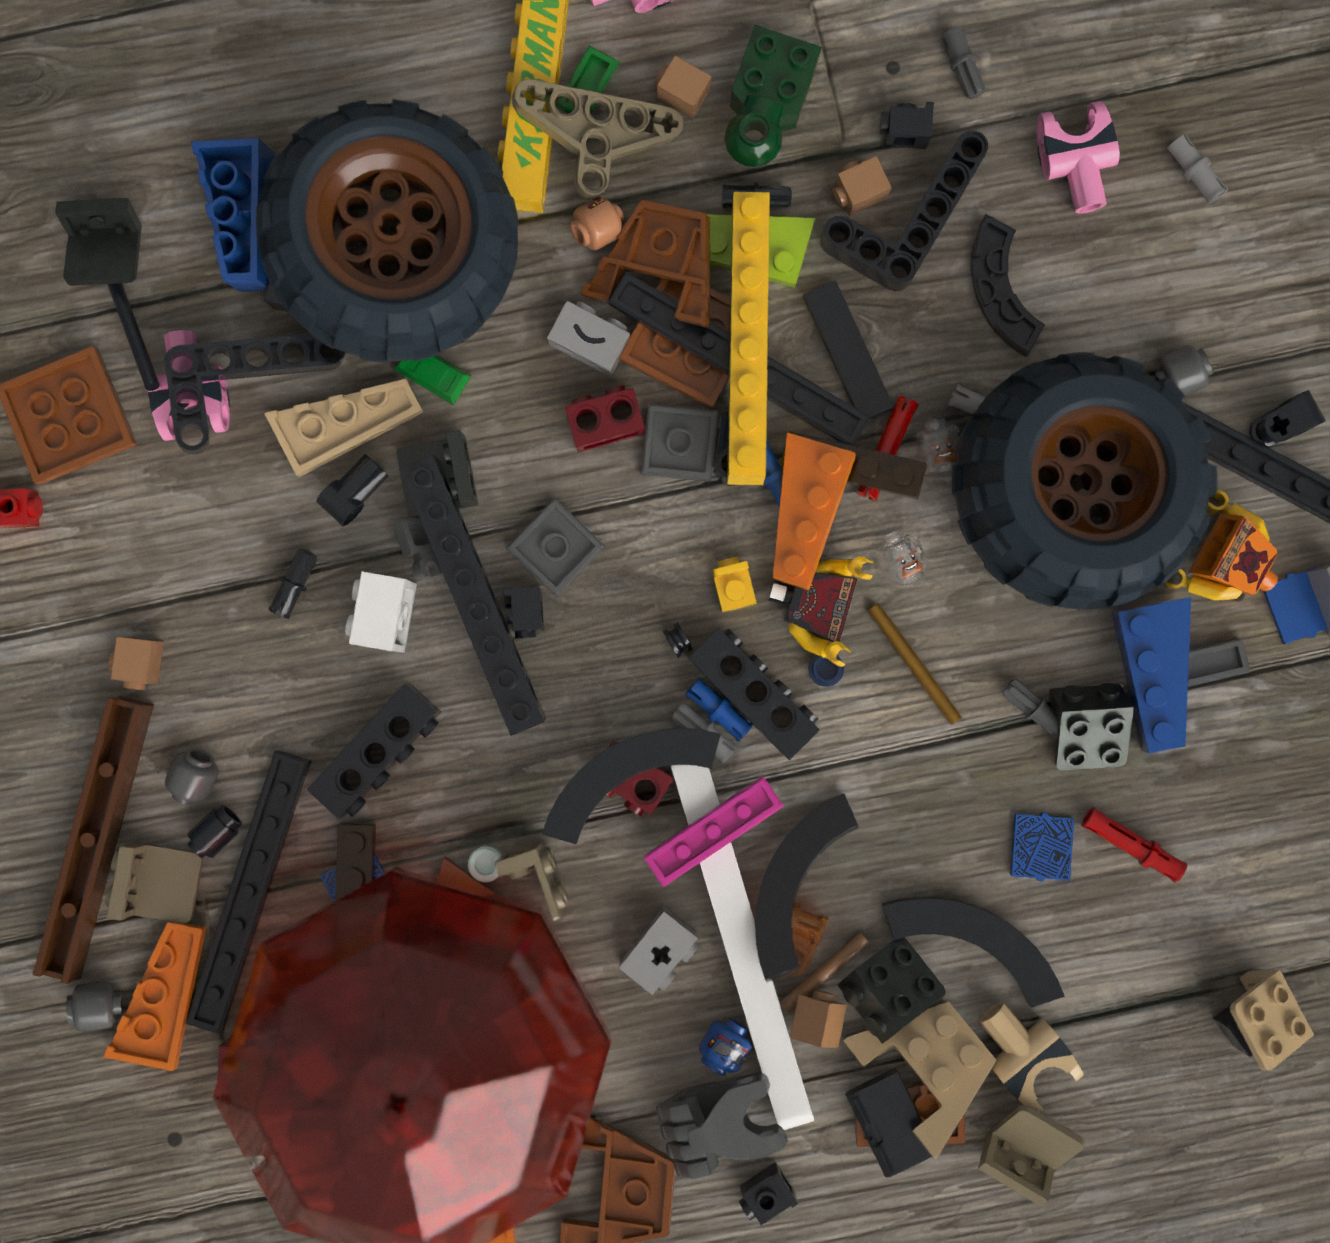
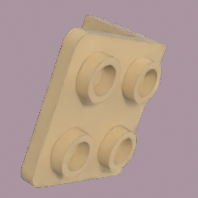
M1280 970L1248 971L1240 977L1247 992L1231 1004L1230 1011L1259 1067L1262 1070H1272L1314 1036Z

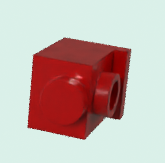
M27 488L0 489V528L39 527V518L43 514V503L39 497V492ZM11 501L13 502V505H14L12 511H11Z

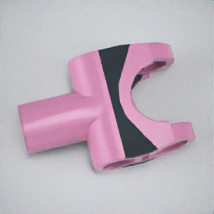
M1102 101L1092 102L1088 105L1086 133L1081 136H1072L1064 132L1058 121L1055 122V118L1050 111L1040 113L1037 119V149L1043 176L1046 180L1067 176L1074 211L1079 214L1097 210L1107 204L1099 169L1116 166L1119 162V145L1115 127L1108 109Z
M178 330L164 335L166 354L168 350L178 345L198 344L197 335L194 331ZM185 356L177 357L172 363V368L179 373L188 372L193 366L191 359ZM220 365L212 366L215 369H223ZM166 373L159 374L157 378L160 387L156 390L148 391L150 408L164 441L175 440ZM227 381L202 382L206 414L209 415L212 428L216 433L225 432L229 428L230 421ZM184 392L177 399V404L183 409L194 406L198 402V397L191 392Z

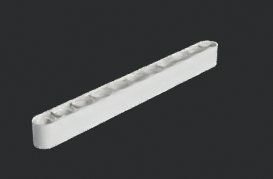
M671 765L688 825L720 805L709 768L692 765ZM730 842L700 862V866L761 1071L768 1077L770 1082L768 1094L777 1124L786 1130L813 1122L814 1118L773 981H765L759 963L755 938V921Z

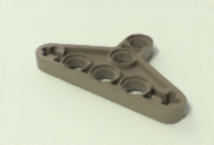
M533 79L521 81L516 86L512 95V105L521 116L576 155L574 187L582 198L588 200L600 197L607 188L612 160L673 142L683 129L681 114L671 107ZM526 91L532 92V98L537 99L533 102L532 106L526 104L524 97H520L524 96ZM546 94H549L550 97L547 102V112H543L542 108L545 104L543 99L545 98ZM560 96L568 98L573 104V111L569 114L559 112L555 107V99ZM594 103L603 105L607 111V119L603 121L594 119L589 111L590 105ZM633 110L637 112L641 118V125L639 127L628 126L624 120L625 111ZM664 118L668 119V125L673 127L668 133L664 132L663 125L658 124ZM650 120L653 125L649 128V132H645V128ZM590 138L599 139L604 146L603 154L595 156L589 153L586 148V140ZM593 173L597 175L600 180V188L597 190L587 189L582 182L583 174Z

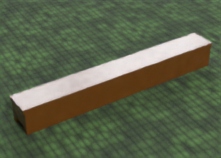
M120 695L118 697H107L34 967V976L40 977L45 975L60 979L65 984L81 979L154 704Z

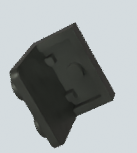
M109 198L57 201L55 214L68 234L63 273L65 282L70 286L131 283L135 281L138 269L142 224L129 199Z
M1103 683L1099 686L1084 687L1069 685L1064 688L1050 689L1049 701L1059 719L1055 753L1056 767L1064 771L1121 767L1125 765L1128 757L1134 707L1121 684Z
M906 938L892 941L854 969L838 984L845 1000L857 1010L865 1021L868 1030L882 1044L941 999L946 993L944 986Z

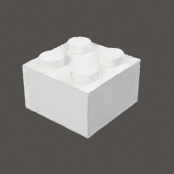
M362 572L361 578L355 580L352 590V600L356 601L354 615L350 614L346 623L345 633L346 636H350L349 644L405 653L417 584L402 578Z

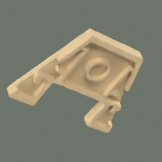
M949 1001L925 1010L883 1044L869 1030L849 1036L843 1040L844 1044L863 1068H866L889 1048L894 1047L937 1100L941 1108L913 1130V1133L934 1160L940 1155L996 1063L995 1057Z

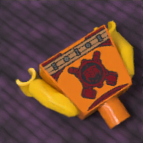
M1217 490L1215 495L1211 497L1219 501L1220 507H1216L1208 502L1206 513L1210 515L1220 513L1189 570V573L1194 576L1192 578L1186 577L1185 572L1179 569L1176 572L1179 576L1178 584L1173 585L1165 582L1163 585L1172 590L1182 586L1188 588L1189 593L1214 601L1237 599L1242 593L1254 595L1258 592L1259 588L1263 591L1271 590L1278 581L1277 574L1270 570L1277 557V549L1269 542L1270 537L1264 520L1237 503L1234 505L1229 504L1227 494Z

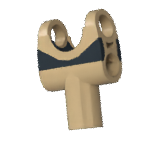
M1004 1001L990 1006L979 1018V1023L1002 1050L995 1057L996 1063L992 1070L1023 1105H1028L1039 1111L1043 1110L1036 1101L1038 1098L1034 1092L1033 1084L1037 1074L1047 1067L1060 1068L1067 1074L1069 1073L1075 1081L1084 1076L1069 1048L1043 1018L1027 1030Z

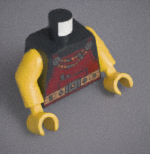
M862 556L856 557L853 560L830 558L820 561L809 591L773 581L768 601L788 606L784 621L789 623V633L806 651L828 658V660L839 667H843L845 663L837 660V653L841 650L851 653V649L841 643L840 638L857 582V578L852 576L854 575L865 580H869L873 576L861 572L864 563H874L872 559Z

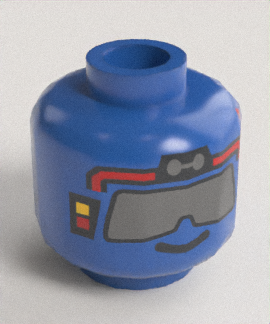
M729 1018L727 1023L714 1021L699 1044V1052L702 1055L701 1062L722 1076H725L727 1072H738L752 1049V1043L745 1035L748 1029L732 1018Z

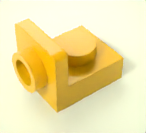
M738 557L718 561L719 568L713 569L712 575L722 613L757 604L748 571V562L739 563Z

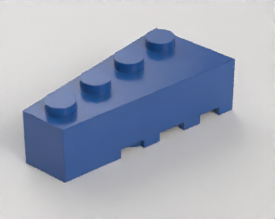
M259 138L191 141L193 154L197 156L200 169L197 170L200 184L204 186L207 204L205 206L207 215L212 222L215 234L212 237L222 280L239 292L267 291L269 280L259 252L256 235V210L264 186L263 179L275 157V153Z
M1191 597L1112 612L1130 700L1134 707L1133 714L1141 750L1146 753H1154L1186 747Z

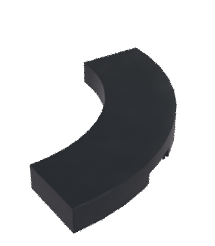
M985 214L977 229L971 254V276L975 297L986 321L994 332L1013 350L1027 357L1045 324L1028 312L1017 295L1013 293L1009 282L1008 257L1016 230Z

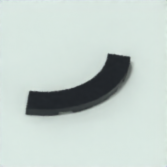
M691 728L662 729L627 738L609 747L583 766L567 783L556 799L541 835L577 844L582 828L597 804L616 786L641 772L669 765H692L711 769L721 733Z
M844 793L825 802L802 819L785 837L766 869L759 890L755 916L756 947L759 963L766 982L800 969L793 943L792 916L794 903L807 870L819 854H822L830 845L844 835L859 828Z
M928 897L898 899L882 904L895 940L922 934L944 935L965 940L989 952L1008 969L1021 988L1029 1007L1033 1008L1065 997L1056 975L1037 947L1015 927L990 911L955 899Z

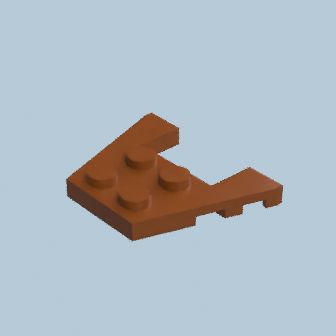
M641 200L616 237L619 241L609 256L602 258L597 266L599 271L590 284L586 282L581 294L586 298L608 303L622 279L624 270L685 283L674 317L679 321L708 328L710 323V217L703 212Z
M574 1110L571 1114L569 1147L605 1152L599 1223L564 1218L561 1225L560 1243H635L667 1237L671 1228L675 1181L674 1161L676 1159H671L668 1154L581 1111Z

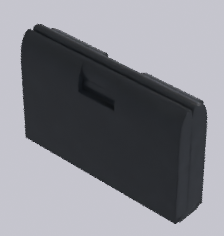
M893 1068L845 1093L886 1178L899 1174L932 1157L913 1133V1130L923 1121L897 1068Z

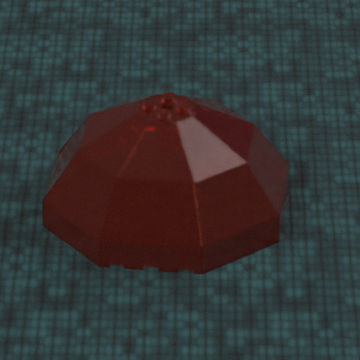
M394 867L259 943L213 1094V1100L244 1157L264 1156L265 1159L259 1166L253 1168L252 1172L283 1230L330 1243H487L568 1196L610 1049L611 1033L541 907L523 904L506 899V897L481 890L477 891L453 882ZM395 1092L398 1097L404 1095L407 1097L408 1101L404 1104L405 1111L398 1112L396 1109L391 1110L388 1107L391 1101L389 1096L391 1093Z

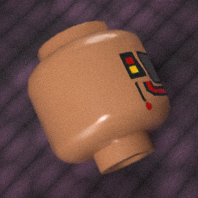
M597 197L581 205L573 212L570 229L574 239L581 247L586 246L591 250H599L617 240L616 237L622 230L621 223L624 222V215L616 203L612 204L606 198Z

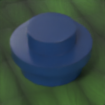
M814 655L809 662L808 672L813 682L820 686L828 687L835 685L841 680L844 666L839 667L828 660V658ZM837 655V660L842 662L841 658Z

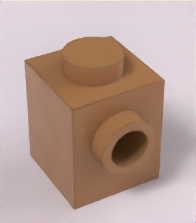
M675 55L669 66L664 64L656 76L657 99L694 119L711 91L712 76Z
M877 156L862 163L855 160L844 165L837 175L833 195L840 208L845 207L850 216L887 199L892 187Z
M116 637L115 650L111 652L108 660L111 679L123 681L122 688L145 690V684H158L164 642Z
M814 990L813 995H798L790 1038L821 1048H838L847 1004L834 1001L835 994L820 990Z

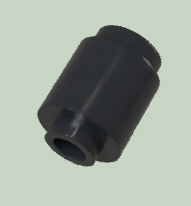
M221 805L218 809L213 808L187 833L190 839L188 846L201 858L205 855L214 858L239 833L238 829L242 826V821L225 805Z

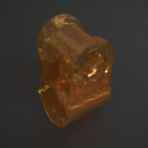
M796 902L794 903L792 916L794 948L801 951V960L799 962L800 969L787 974L793 977L802 975L808 969L828 923L827 915L822 914L818 916L801 909L800 904ZM799 921L812 925V927L801 924Z

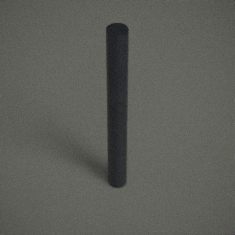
M107 284L144 386L148 391L156 390L160 387L123 284Z

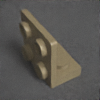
M539 841L502 854L495 862L499 877L509 874L510 880L531 873V869L535 866L553 921L560 919L566 907V902H568V895L563 882H556L553 872L557 864L551 847L545 848L543 841Z

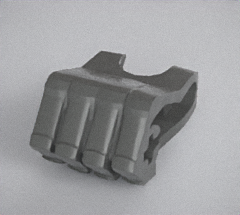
M755 1073L731 1080L691 1086L656 1106L660 1121H667L660 1125V1131L664 1140H672L666 1144V1150L671 1159H677L674 1161V1168L679 1177L696 1179L709 1176L711 1171L719 1166L718 1158L720 1157L752 1160L776 1153L785 1147L788 1138L782 1126L778 1124L759 1126L751 1122L746 1114L752 1102L760 1100L768 1094L770 1082L764 1073Z

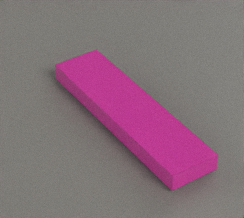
M761 776L643 855V858L662 887H665L784 806L765 777Z

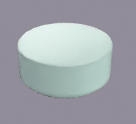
M490 845L480 846L474 850L468 859V870L472 877L480 882L495 880L499 876L495 862L502 855L500 850Z

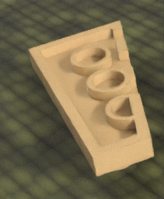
M406 379L361 389L360 392L328 397L329 399L311 404H299L293 406L294 408L282 411L275 410L264 414L295 474L301 477L424 413L409 382Z

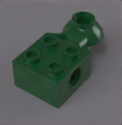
M754 25L731 93L730 107L737 115L731 119L725 130L724 141L726 149L735 161L744 166L758 167L768 164L777 156L782 147V131L796 129L818 65L822 47ZM749 130H757L763 137L759 140H751L747 138L745 133Z

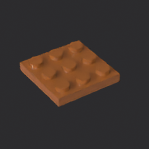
M662 278L656 290L679 303L685 283ZM710 287V322L730 333V297ZM640 323L635 327L619 358L620 362L712 410L729 379L727 374L720 372L710 364L705 363Z
M95 346L0 384V400L34 484L42 485L137 445L100 351Z

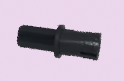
M754 182V185L723 184L722 208L732 207L734 192H770V207H790L792 202V190L789 186H758V182Z
M302 548L297 550L285 577L281 576L279 579L282 583L271 606L268 608L270 612L276 614L284 601L285 605L279 616L290 619V614L301 592H306L307 587L304 585L317 561V556L314 553Z

